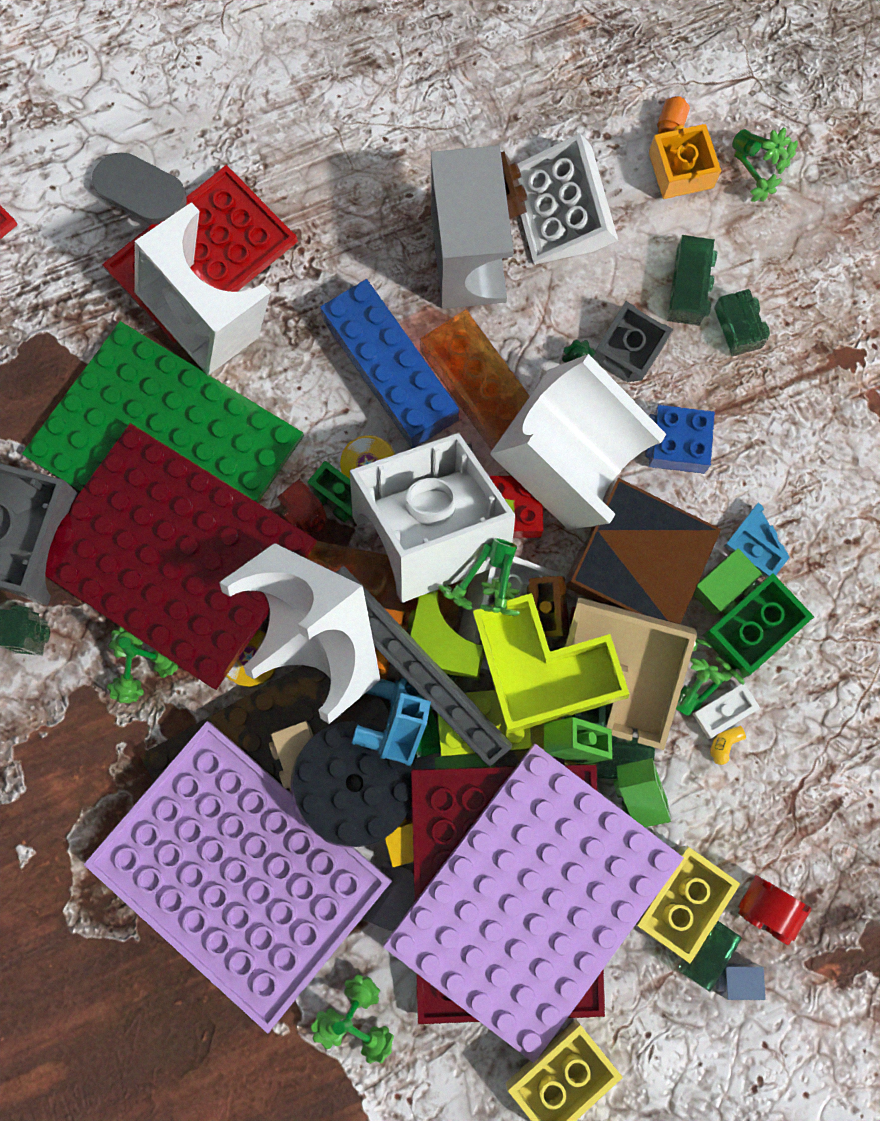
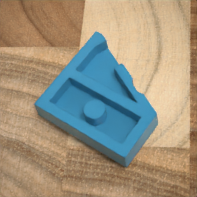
M758 502L724 547L730 552L739 548L762 573V576L767 578L772 573L777 575L790 557L784 545L779 542L778 534L773 525H769L762 512L764 511L763 506Z

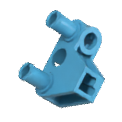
M399 678L395 682L381 679L365 694L368 693L389 699L391 707L386 729L382 733L357 725L351 744L377 750L382 759L387 758L411 766L427 724L431 701L425 700L405 678Z

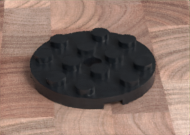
M357 721L333 724L315 734L298 754L291 774L292 800L305 826L310 828L324 841L348 848L371 845L389 836L403 822L412 802V767L391 759H382L377 750L351 744L357 725L384 732L383 729L377 726ZM349 775L356 776L361 782L358 792H351L347 789L346 779Z

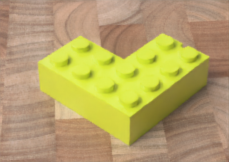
M532 593L507 600V608L519 611L520 614L518 616L503 615L501 612L493 613L482 609L473 611L505 723L510 733L629 698L630 693L611 634L550 652Z

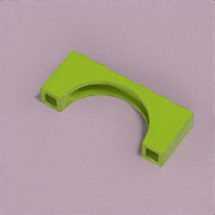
M505 499L514 512V500ZM438 589L416 597L415 599H419L417 609L411 610L408 627L412 628L410 636L446 674L479 680L485 653L483 646L464 639L446 623L441 615L438 604Z

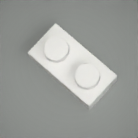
M740 684L694 712L693 716L707 738L711 739L757 711L760 707L747 686Z

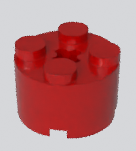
M756 874L738 905V908H740L738 914L744 917L746 921L759 929L762 928L763 924L766 925L765 930L788 946L791 941H795L812 910L807 904L797 900L792 895Z

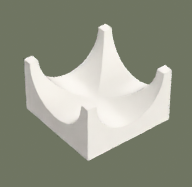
M275 543L219 582L222 592L230 597L242 591H260L266 595L269 602L270 621L268 630L258 651L244 665L247 676L255 679L264 672L286 665H307L323 671L330 677L331 686L325 703L319 709L320 718L329 724L381 680L362 585Z

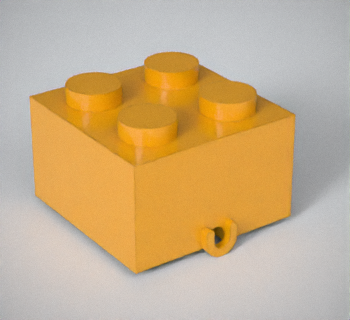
M706 124L688 128L679 125L673 131L654 135L649 149V157L663 199L715 187L721 173V168Z

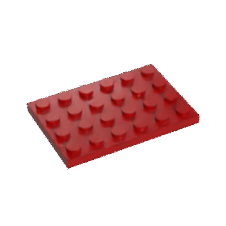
M227 165L186 196V206L192 202L200 211L194 264L190 269L200 280L216 289L238 292L298 242L297 236ZM152 224L105 261L102 266L175 344L177 340L134 292L135 240L159 225Z

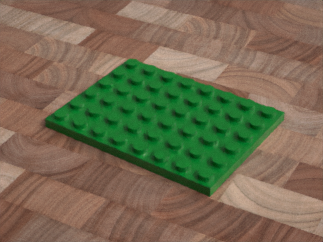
M119 321L28 444L22 455L81 492L131 423L259 503L304 437V434L294 426Z

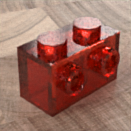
M300 478L277 496L283 509L282 514L287 522L308 535L310 533H317L325 526L327 516L323 504Z

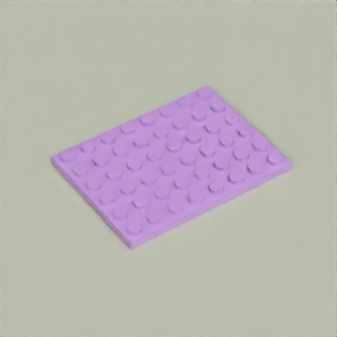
M209 721L201 727L84 863V866L267 1033L271 1031L392 882L391 879L355 848L330 844L316 835L310 828H307L295 809L291 792L284 789L281 783Z
M533 743L387 938L383 948L534 1063L684 857Z

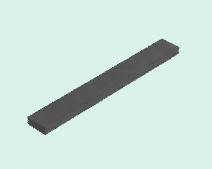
M344 565L336 572L362 585ZM363 586L374 646L425 700L431 701L430 705L490 767L506 754L513 744Z

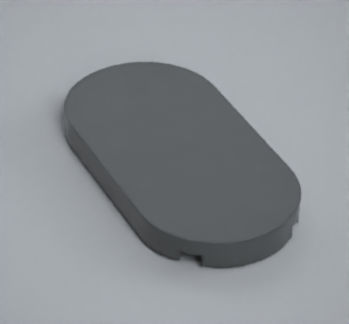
M115 153L105 157L97 164L92 174V184L102 199L149 224H160L159 221L168 219L184 208L187 203L186 191L178 178L130 153Z

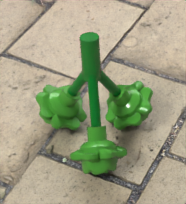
M121 626L119 631L113 630L111 632L112 640L108 644L109 648L114 650L115 657L126 658L124 674L121 675V678H114L113 683L107 685L111 699H116L119 703H131L138 701L139 696L144 694V690L141 688V681L133 680L131 675L132 659L136 655L150 658L151 662L155 663L153 670L157 671L162 678H165L167 675H173L178 669L176 663L158 651L149 652L142 650L143 641Z
M357 974L353 979H347L345 982L346 989L344 994L350 998L351 1004L346 1016L337 1014L333 1008L327 1009L326 1013L319 1011L315 1022L310 1026L311 1031L315 1032L313 1041L321 1043L325 1049H330L332 1045L340 1046L342 1037L349 1032L362 1040L361 1054L366 1057L367 1063H383L385 1058L392 1053L394 1035L389 1033V1028L387 1026L380 1028L373 1026L370 1029V1033L365 1034L353 1027L351 1021L357 1008L368 1009L370 1005L379 1002L378 995L380 989L376 987L371 978Z

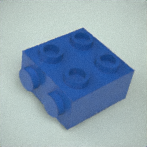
M658 405L654 414H650L649 417L663 430L666 436L661 443L645 450V457L649 458V467L705 474L711 466L715 412Z

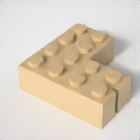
M579 597L565 647L611 634L630 693L629 698L611 703L605 727L612 729V736L632 741L633 728L638 729L637 743L664 750L697 638L696 630L691 627Z

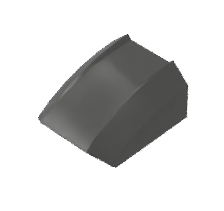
M625 301L596 348V357L600 366L625 381H642L671 337L674 329L666 324H661Z

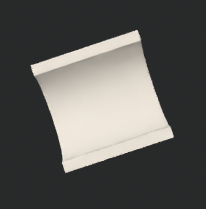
M191 202L135 240L134 292L207 375H210L259 338L271 292L263 283L247 291H223L209 286L193 273L190 267L194 264L200 211Z
M588 354L548 370L490 455L568 530L609 524L615 513L603 502L609 485L633 458L646 449L661 443L666 434Z
M460 433L350 470L353 519L357 526L371 521L378 532L390 560L397 595L402 603L439 589V584L445 587V585L463 580L481 555L484 544L492 545L494 538L504 539L513 543L515 514ZM489 557L486 558L476 574L494 568V566L489 564Z

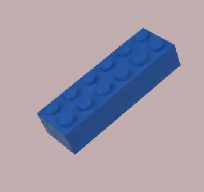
M368 279L363 280L320 306L324 323L411 449L416 448L459 421V407Z

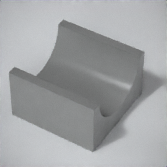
M500 145L431 152V218L442 309L506 303L507 293L502 259L513 257L514 250Z

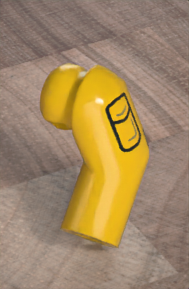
M741 725L723 731L714 737L710 748V755L716 764H726L730 759L729 753L732 744L746 739V734Z

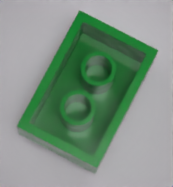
M772 573L701 636L712 644V648L733 670H736L742 678H745L754 673L810 622L814 616Z

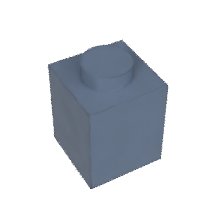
M719 963V972L715 973V985L717 991H720V996L727 1000H766L763 966L756 963Z

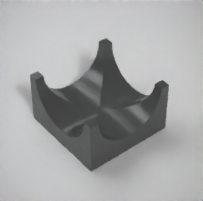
M0 463V590L48 606L51 598L45 581L49 549L59 524L70 511L72 503L79 495L64 480Z

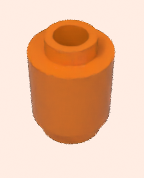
M674 96L665 100L657 123L658 134L673 131L679 125L685 126L690 106L684 98Z

